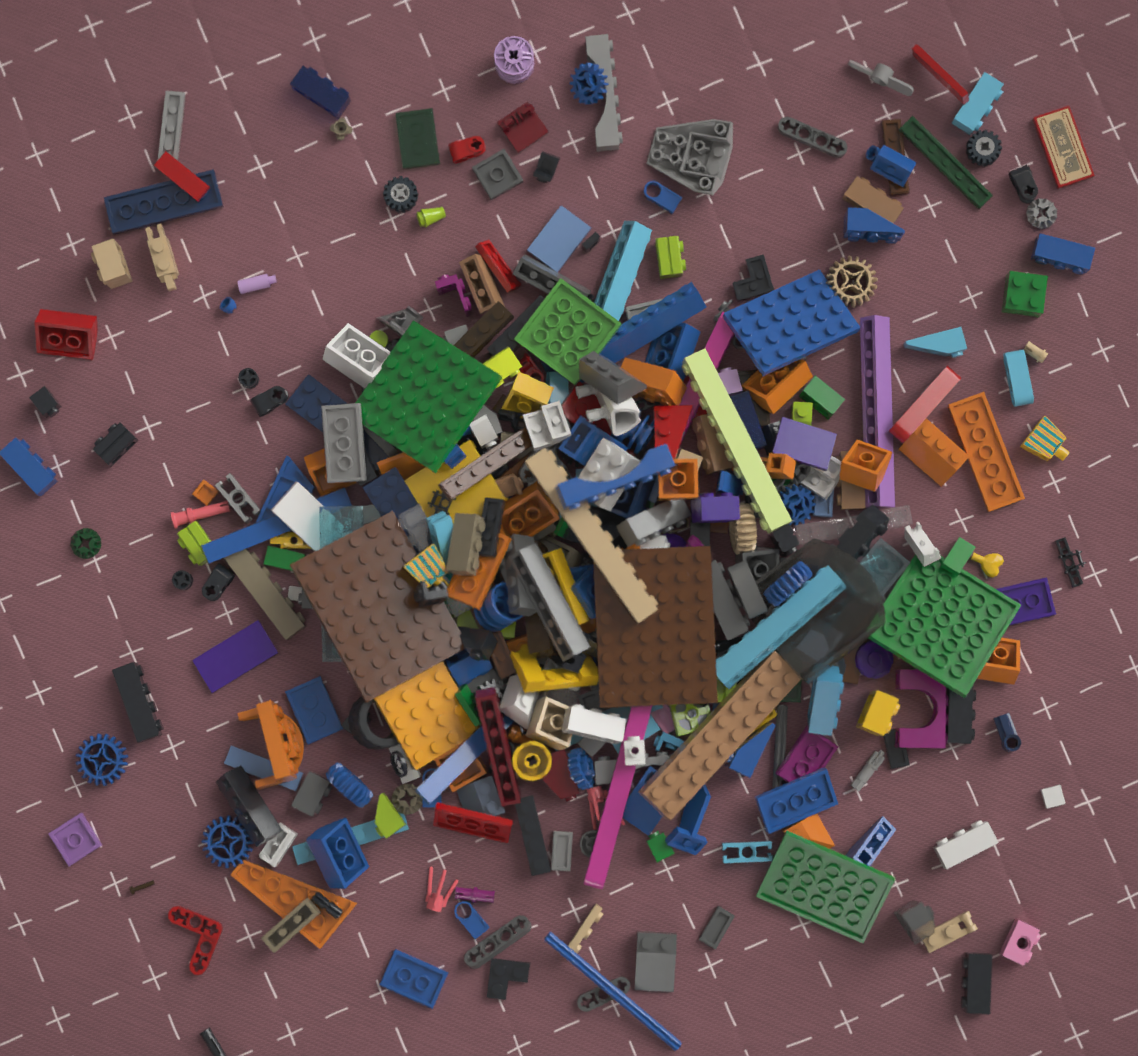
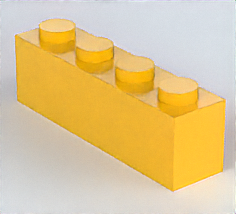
M562 548L543 554L542 556L578 624L589 621L586 611L571 590V586L575 581Z

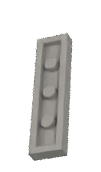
M166 91L158 159L167 151L178 160L185 92Z

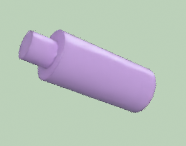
M268 274L239 280L238 287L240 293L244 294L271 287L270 284L276 283L277 280L275 275L268 276Z

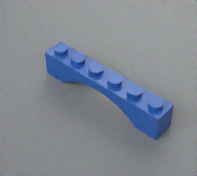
M667 444L648 450L635 469L618 479L594 482L573 478L557 484L555 489L563 509L569 508L571 511L581 507L580 503L588 501V504L598 501L599 496L606 494V497L618 493L617 490L624 487V490L636 486V482H649L654 479L653 476L658 474L661 477L671 473L675 463Z

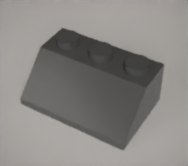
M594 351L579 359V378L616 404L622 403L647 388L645 383L610 359Z

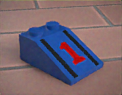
M766 723L748 736L725 761V767L751 778L776 725Z

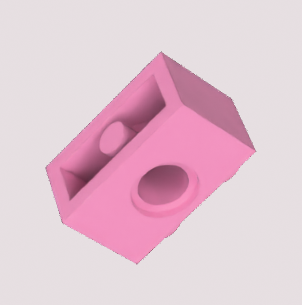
M1015 919L999 954L1024 966L1025 962L1028 963L1031 959L1032 952L1030 951L1033 945H1036L1040 939V930ZM1019 938H1024L1026 941L1023 948H1018L1017 946Z

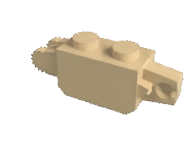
M158 224L157 230L160 235L158 238L154 239L152 229L150 227L146 228L147 243L157 277L161 283H166L167 289L170 292L177 289L174 279L178 278L179 272L170 242L165 236L162 224Z

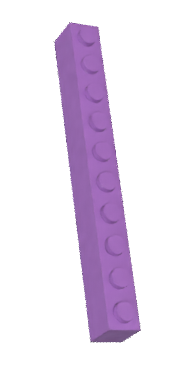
M872 315L860 318L863 442L892 451V456L884 478L877 490L874 492L865 489V508L874 505L878 509L895 507L893 435L889 432L893 427L889 317Z

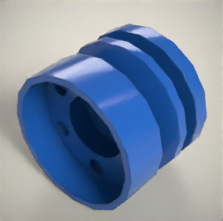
M648 414L630 431L619 436L612 433L611 436L621 443L626 438L629 439L628 450H630L634 443L637 444L633 453L638 455L642 449L646 448L655 434V423L653 420L650 425L647 424L651 417Z
M501 582L488 591L480 610L474 608L475 617L479 624L491 632H499L523 616L509 613L506 582Z

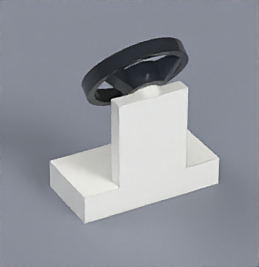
M400 744L389 748L392 768L396 775L400 777L402 784L422 777L419 769H413Z

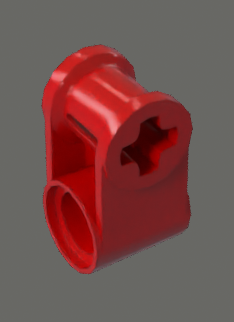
M473 136L448 144L454 164L481 156L486 150L484 140L480 136ZM474 143H478V144H479V149H478V150L475 149V144H474Z
M525 353L524 357L519 360L522 365L519 370L530 377L539 376L541 377L540 382L545 383L543 373L530 356Z

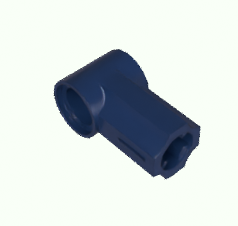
M1010 713L993 718L1001 739L1002 748L1007 752L1018 750L1021 747V739L1017 735ZM1008 738L1015 740L1016 745L1014 748L1007 746Z

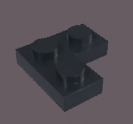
M764 254L745 259L750 278L732 282L737 302L764 295L774 290Z
M492 958L486 998L506 1000L508 980L528 983L530 963Z

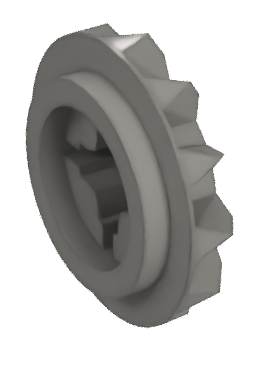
M1038 198L1028 206L1027 219L1036 228H1048L1057 218V209L1054 203L1048 201L1047 198ZM1047 208L1045 213L1047 217L1041 216L1037 219L1038 209L1043 210Z

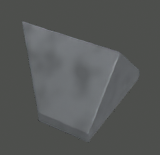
M408 306L404 310L387 314L377 319L402 337L413 320L419 324L424 317Z

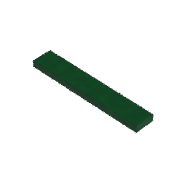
M913 115L899 129L978 210L993 196Z

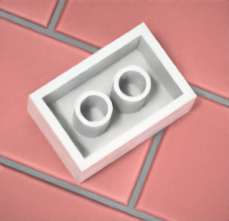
M348 323L328 343L322 360L366 388L380 372L382 364L391 352Z
M603 438L578 478L594 482L618 479L635 469L641 461L615 443ZM624 487L618 489V493L606 497V494L599 496V500L593 503L611 511L622 494Z

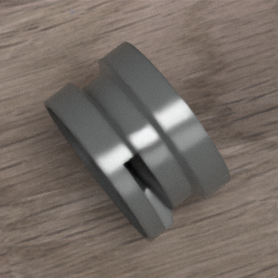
M596 830L587 831L580 839V849L589 858L594 846Z

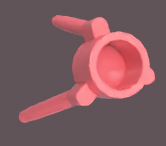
M601 786L587 790L593 830L597 829L596 818L598 821L601 820L598 804L604 802L603 798L606 799L608 794L607 790H602ZM622 818L621 824L625 825V821Z
M429 867L428 888L425 899L428 902L426 908L441 912L442 907H446L447 901L458 883L456 879L443 899L444 896L440 893L447 872L445 869L442 872L436 893H432L431 896L433 867Z

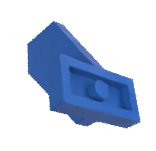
M706 784L686 803L679 827H676L665 839L668 846L697 855L708 843L706 837L697 834L711 798Z

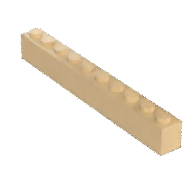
M545 448L526 460L525 464L637 624L658 610L656 607L658 602L653 595L648 596L645 591L647 587L641 579H636L634 576L636 571L630 563L626 564L622 559L624 557L623 552L618 546L616 548L611 543L613 538L607 530L604 532L599 525L602 523L596 514L592 516L588 510L591 507L587 501L580 503L581 507L571 511L569 508L563 509L555 487L557 484L567 481L566 477L568 474L562 466L558 467L554 462L557 459L551 450L547 452Z

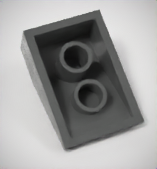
M637 931L635 990L674 992L676 933Z

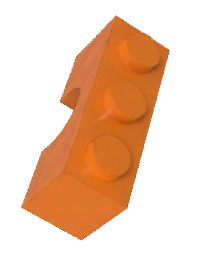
M769 453L768 458L760 457L771 479H793L796 460L787 454Z

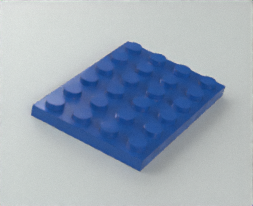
M817 270L723 314L724 320L762 376L860 331L861 327L842 300H840V297L838 295L834 296L835 290L830 289L832 286L826 283L828 280L821 270Z

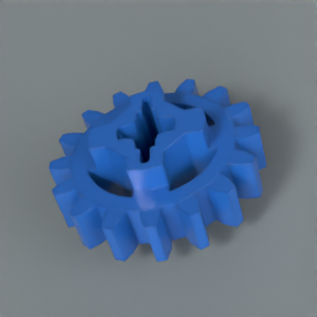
M580 64V68L574 69L576 74H571L573 81L569 82V84L573 85V88L570 92L576 93L573 98L579 99V103L588 105L598 103V99H603L602 93H607L604 87L609 85V83L605 82L608 76L602 74L604 69H599L598 64Z
M793 484L792 489L785 487L786 492L780 491L779 493L792 520L788 525L791 526L793 524L797 527L799 522L805 524L804 519L810 520L809 514L815 512L812 509L813 506H816V503L812 501L815 496L810 494L811 491L807 488L805 489L802 485L797 487Z
M581 747L570 750V753H568L570 758L568 759V767L571 779L577 783L578 788H581V790L592 788L593 784H595V771L591 757L588 754L586 755L585 750H582Z

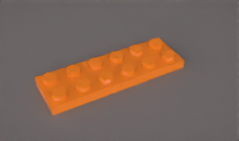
M981 392L948 404L947 407L964 451L970 456L968 461L987 511L991 512L1024 500V494L985 393Z

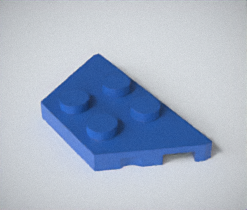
M287 455L256 523L275 515L271 509L295 482H299L311 495L315 487Z

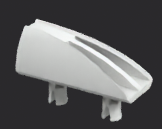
M586 384L575 387L578 399L595 394L601 406L599 409L586 410L589 423L605 418L612 433L619 436L630 431L641 422L639 418L640 410L632 397L620 404H616L591 385Z

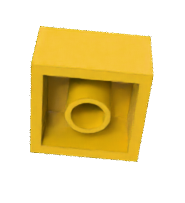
M518 372L501 409L525 414L541 410V406L548 404L554 387Z

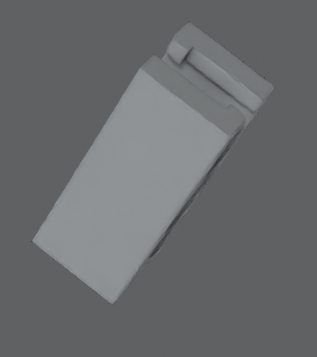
M229 473L226 476V480L228 482L232 481L236 487L235 490L228 494L223 489L222 481H219L215 486L243 521L248 524L253 519L251 516L246 517L242 508L249 503L255 509L252 512L254 515H259L261 510L234 476ZM237 494H242L243 501L238 504L235 503L234 497Z

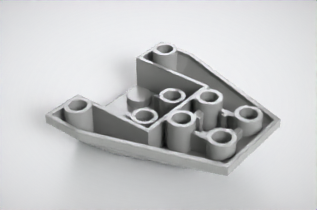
M711 119L657 127L647 164L694 192L714 195L723 184L732 152L733 123Z

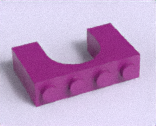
M895 670V689L922 691L930 698L933 705L932 717L923 727L895 728V748H945V745L948 744V734L945 733V725L948 724V714L945 713L946 706L948 705L946 686L920 670Z

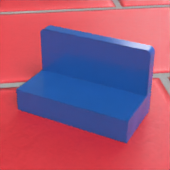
M883 145L870 169L903 187L916 162Z

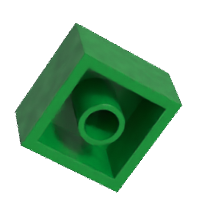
M1009 271L1005 279L1001 312L1040 317L1044 312L1048 276Z

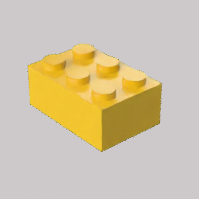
M878 690L870 691L856 727L876 736H884L886 733H889L893 724L890 720L893 715L897 714L900 704H897L899 699Z

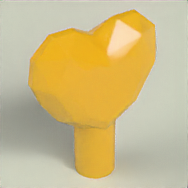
M973 553L971 556V560L980 563L983 572L991 578L998 575V567L1004 562L1003 557L996 553L988 554L984 557Z

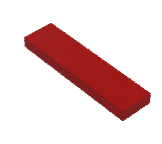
M916 44L911 48L913 57L963 105L969 101L968 92L919 45Z

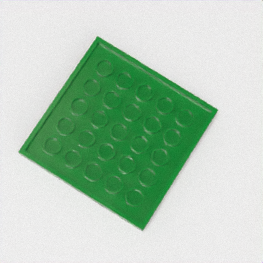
M413 320L382 364L380 372L376 375L373 382L368 384L356 403H361L362 425L436 473L503 377Z
M915 554L864 636L965 698L1021 607V604L964 569L960 571L958 576L950 573L941 567L946 559L942 556L941 559L924 567Z

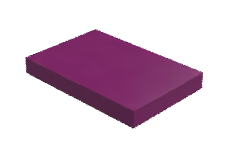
M807 725L775 774L785 781L791 782L824 768L839 746L821 734L808 733Z

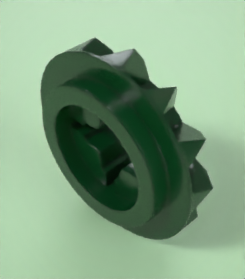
M83 528L76 531L71 537L70 546L76 556L89 559L100 551L101 538L96 531ZM81 537L85 540L91 539L88 543L89 548L81 547L83 544Z

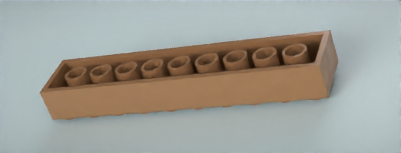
M773 651L747 673L645 783L638 793L665 819L672 820L802 677L776 651Z

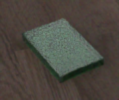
M433 108L395 113L403 170L440 165Z

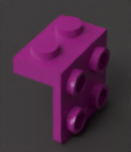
M456 274L450 277L449 275L438 277V281H435L438 294L442 295L457 290L466 317H469V311H472L468 296L464 297L463 293H466L462 278L458 279Z

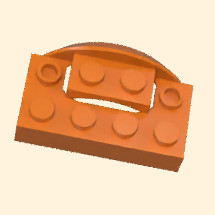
M272 700L256 704L257 708L237 713L239 721L260 718L274 772L272 776L255 780L256 788L260 790L297 779L296 774L299 773L298 768L304 754V741L300 729L289 716L283 713L282 707ZM285 733L287 734L289 744L288 741H284L283 734Z

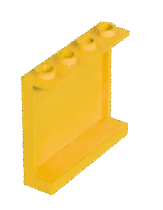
M468 440L459 446L467 457L453 469L443 462L436 473L425 467L405 480L426 518L435 513V507L431 508L430 504H428L434 496L432 491L436 492V490H439V493L442 494V490L438 486L441 482L481 457L472 440ZM490 474L455 497L457 499L456 501L452 500L448 512L454 524L455 513L477 514L482 517L485 498L504 499L505 502L508 501V498L504 496ZM441 496L437 497L435 501L436 505H439V502L442 498ZM445 499L442 501V506L447 507L449 502Z

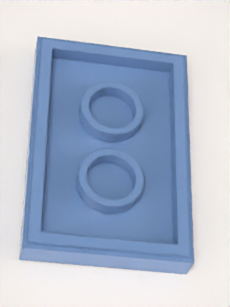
M561 205L527 249V252L549 268L559 272L589 233L591 227Z

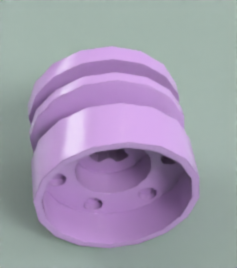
M511 36L498 43L494 52V60L499 77L512 84L522 83L527 80L534 69V54L529 42L522 37Z

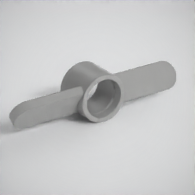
M849 60L848 62L849 66L869 75L870 79L878 85L887 86L906 96H911L914 92L911 85L892 77L894 71L884 64L878 63L875 69L872 70L855 61Z

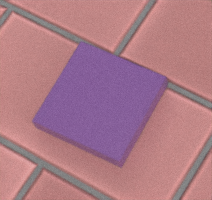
M83 813L78 814L48 834L68 867L102 846Z

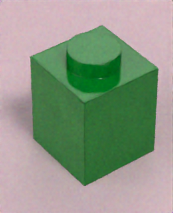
M659 831L648 835L649 840L646 842L657 862L675 854L672 847L666 844L664 832L659 833Z

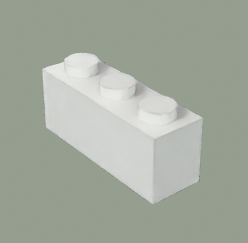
M573 704L565 709L562 732L618 744L623 742L626 719L620 718V715L616 713H609L607 715L603 714L602 710L591 709L590 711L584 709L582 705Z
M976 821L971 824L972 828L966 831L961 829L953 833L955 837L949 840L946 837L936 842L937 846L933 848L944 869H948L999 843L988 822Z

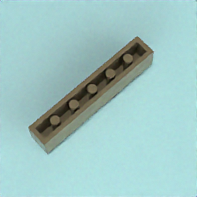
M246 548L224 557L286 640H290L306 627L304 624L306 619L300 612L296 613L292 607L295 605L289 597L284 598L281 594L283 591L281 586L277 582L273 583L269 578L271 573L265 566L262 568L259 565L258 561L260 559L254 551L250 553Z

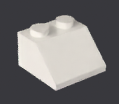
M518 675L510 676L500 709L523 728L528 729L536 701L539 697V691L524 693Z

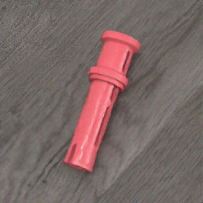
M226 500L193 510L192 508H187L185 511L178 513L171 512V518L174 528L177 529L178 526L191 524L196 520L231 511Z

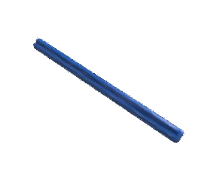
M552 932L545 936V942L673 1050L679 1049L682 1044L680 1040Z

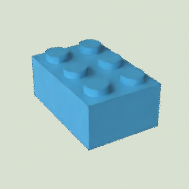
M816 664L807 714L808 733L832 736L833 729L837 728L838 718L836 715L837 711H840L841 700H839V697L843 693L844 686L842 682L843 674H840L838 666Z

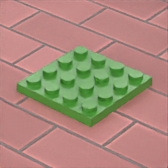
M560 278L514 340L576 386L581 379L579 378V359L593 351L600 354L622 323Z

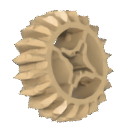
M848 256L847 262L842 257L840 259L841 264L835 261V268L830 267L829 269L832 274H827L826 278L830 279L826 283L832 286L830 289L835 290L834 296L838 295L840 300L845 301L846 307L849 302H851L852 307H855L856 301L862 306L863 300L868 302L870 300L868 295L873 296L874 292L872 290L877 288V285L873 283L877 282L878 279L871 277L875 275L876 271H869L872 265L868 264L865 266V259L861 263L858 262V256H856L854 261H852L851 256ZM845 268H856L860 271L851 273L845 270ZM839 272L844 280V284L840 288L836 281ZM863 275L867 282L865 291L862 290L859 282ZM857 277L854 285L853 283L852 285H847L849 278L855 279ZM852 290L859 295L850 296L843 292Z
M739 503L740 520L729 522L730 542L736 554H740V551L749 552L756 548V521L754 511L749 503Z

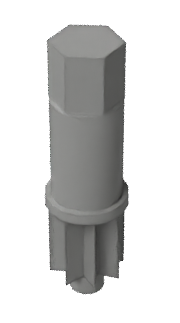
M880 750L872 754L851 783L853 788L857 791L861 790L885 760L883 756L885 752Z

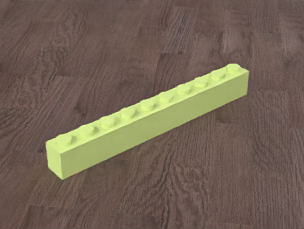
M706 349L685 357L682 361L683 372L685 375H689L691 379L690 385L693 391L698 393L700 397L699 403L703 410L706 409L709 415L707 416L708 421L712 427H715L717 431L716 437L720 444L723 443L726 449L725 455L729 461H732L735 467L733 471L736 477L741 479L743 483L742 489L746 496L749 495L752 501L751 507L755 513H758L761 519L759 522L762 529L766 530L769 534L786 526L792 520Z

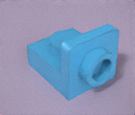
M663 732L661 736L657 735L653 746L656 747L655 752L657 753L662 743L666 744V748L676 751L684 741Z

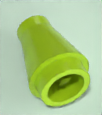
M443 207L420 209L419 212H416L420 227H428L446 217Z

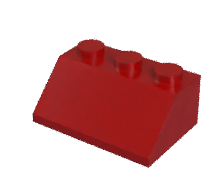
M40 309L35 320L37 353L89 360L94 359L98 333L97 316Z

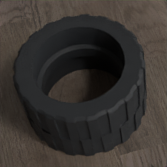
M360 696L353 703L349 711V730L353 738L361 746L374 750L399 745L393 732L388 737L379 738L370 731L366 717L370 705L375 700L373 699L365 703L363 697Z

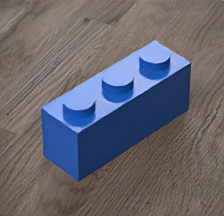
M1040 233L1036 237L1031 259L1036 260L1035 262L1038 264L1046 265L1049 263L1057 269L1064 270L1068 268L1073 273L1084 274L1090 270L1095 248Z
M15 437L0 451V455L38 496H42L58 482L55 478L56 473L49 466L45 468L42 464L44 460L37 453L33 454L29 450L31 446L24 439L19 440Z

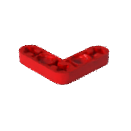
M175 906L168 913L169 920L176 925L201 934L189 965L190 971L193 974L201 975L208 969L223 931L222 924L215 919L185 907ZM180 910V914L183 916H187V913H190L186 924L183 923L185 921L183 918L176 920L173 912ZM194 916L201 920V924L197 928L190 924V920ZM205 920L208 921L206 923L208 926L216 924L218 932L211 934V930L208 928H204V931H202ZM203 942L210 943L211 951L209 953L202 952L201 945ZM197 954L208 957L207 960L205 958L202 960L201 965L204 968L197 971L194 963H198L201 958L197 957Z

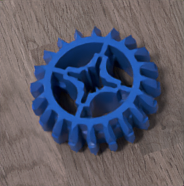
M802 561L795 564L765 590L764 596L773 606H778L812 577L810 568Z
M97 734V740L94 736H90V742L87 740L83 741L86 747L79 746L78 748L82 751V754H76V757H80L81 761H76L75 763L76 765H82V767L77 771H85L82 778L85 779L89 776L88 783H92L95 779L96 786H99L101 781L103 786H106L108 781L111 784L115 783L114 777L116 779L121 778L118 772H126L125 769L121 768L122 765L128 766V762H123V758H128L129 756L122 755V752L127 750L126 747L119 748L122 745V741L115 743V736H112L109 740V734H105L103 738L101 734ZM102 743L96 755L89 754L94 746ZM108 745L115 751L117 759L109 756ZM104 755L103 758H106V760H110L111 762H102L100 764L98 759L94 758H99ZM88 761H92L95 764L96 774L89 768ZM107 765H115L109 774L102 776Z
M336 762L328 769L326 773L327 779L356 806L363 808L371 801L373 792L343 764Z
M227 815L226 822L223 816L219 817L220 823L216 820L212 821L214 827L207 825L206 828L210 833L203 832V835L208 837V839L202 840L201 843H207L208 846L203 847L202 850L210 851V853L206 854V858L213 856L212 864L219 860L218 867H221L223 862H225V868L230 867V862L233 867H237L236 860L243 864L242 856L248 859L250 856L246 851H253V848L248 847V844H254V842L248 839L249 834L242 827L243 825L241 823L238 824L239 818L237 816L234 817L233 822L230 815ZM227 825L238 829L241 835L233 836L227 829ZM221 828V839L213 843L216 831ZM227 836L229 837L228 839L237 838V840L232 841V843H230V847H227L228 844L219 845L220 843H223L225 840H227ZM243 840V847L239 854L235 856V844ZM224 848L227 854H229V858L219 855L215 849Z

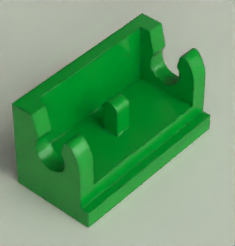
M816 375L799 395L805 402L813 403L812 407L828 420L845 400Z

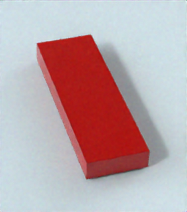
M167 151L154 164L155 168L197 202L210 189L209 185Z
M490 240L480 242L475 246L507 293L521 286V283L513 275V272Z

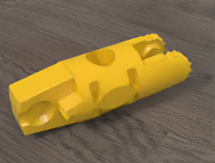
M288 531L270 539V544H280L281 549H311L294 532ZM293 537H296L298 540L296 544L292 542Z

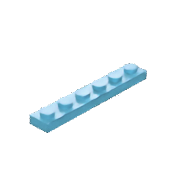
M399 813L407 825L396 833L409 829L405 814ZM375 820L351 827L359 845L381 838L375 830V827H377ZM307 842L292 846L298 865L315 860Z

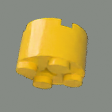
M529 741L521 744L515 750L512 763L514 770L521 778L534 781L543 778L549 772L552 765V756L548 748L542 743ZM532 755L536 756L535 760L538 763L529 766L530 762L527 761V758H531Z

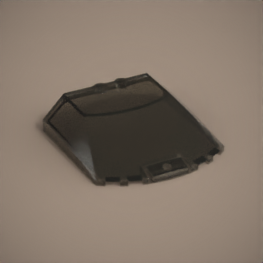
M814 538L755 581L766 605L767 612L751 618L752 622L757 626L761 620L767 619L776 607L782 606L786 602L787 598L778 606H773L764 596V592L798 562L802 561L810 568L809 570L812 572V577L808 579L810 581L821 568L829 566L847 586L845 590L776 648V651L796 675L807 684L827 671L886 623L883 600L876 583L867 570L849 553L843 552L833 544L829 545ZM801 586L793 593L796 594L801 589Z

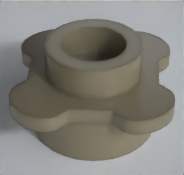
M340 118L330 126L331 132L336 134L338 140H343L344 136L351 134L353 131L352 127L346 123L345 118Z

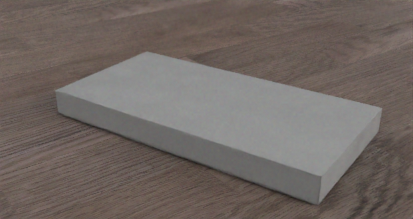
M361 403L321 406L327 483L366 481Z

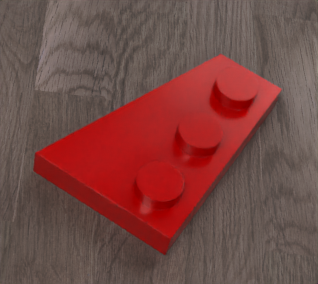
M693 405L654 406L655 448L667 444L673 459H676Z

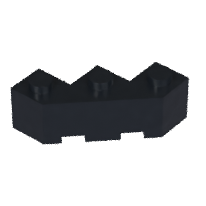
M871 505L856 517L858 522L851 529L848 527L838 539L840 543L836 546L835 550L830 549L826 553L821 568L829 566L840 579L850 576L855 560L861 556L865 557L870 551L869 547L872 540L879 535H884L888 530L887 525L890 518L874 505Z

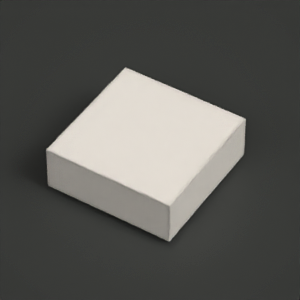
M1061 785L1041 789L1046 809L1066 804Z

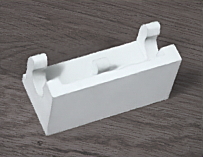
M916 522L914 529H911L910 525L905 527V539L924 567L941 559L939 550L931 543L919 522Z
M281 822L279 825L282 831L276 837L269 840L259 854L261 859L273 867L278 866L298 833Z

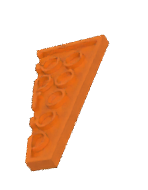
M244 859V863H239L230 874L283 919L306 898L309 897L312 901L313 896L317 892L326 897L330 903L332 902L343 910L342 915L335 919L325 911L326 909L316 905L321 913L299 931L319 949L323 947L357 905V902Z

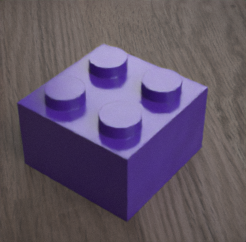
M714 493L698 495L697 499L691 500L692 523H721L740 520L739 496H733L732 493H721L720 495H715V497Z

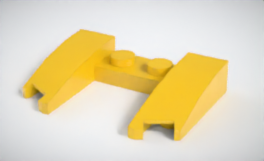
M527 644L522 645L521 650L518 652L512 651L510 653L524 693L597 685L599 680L597 666L592 657L587 653H584L586 658L579 673L563 668L541 670L537 660L529 655Z

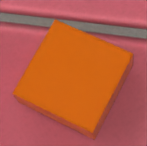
M203 479L192 495L208 506L219 491Z

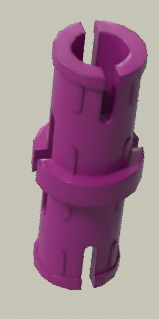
M456 887L455 899L472 900L473 903H476V901L494 903L495 891L479 890L478 887L473 889Z

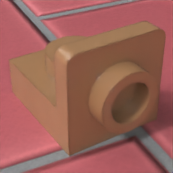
M514 473L495 480L505 497L523 494L521 488H524L520 477L517 478Z

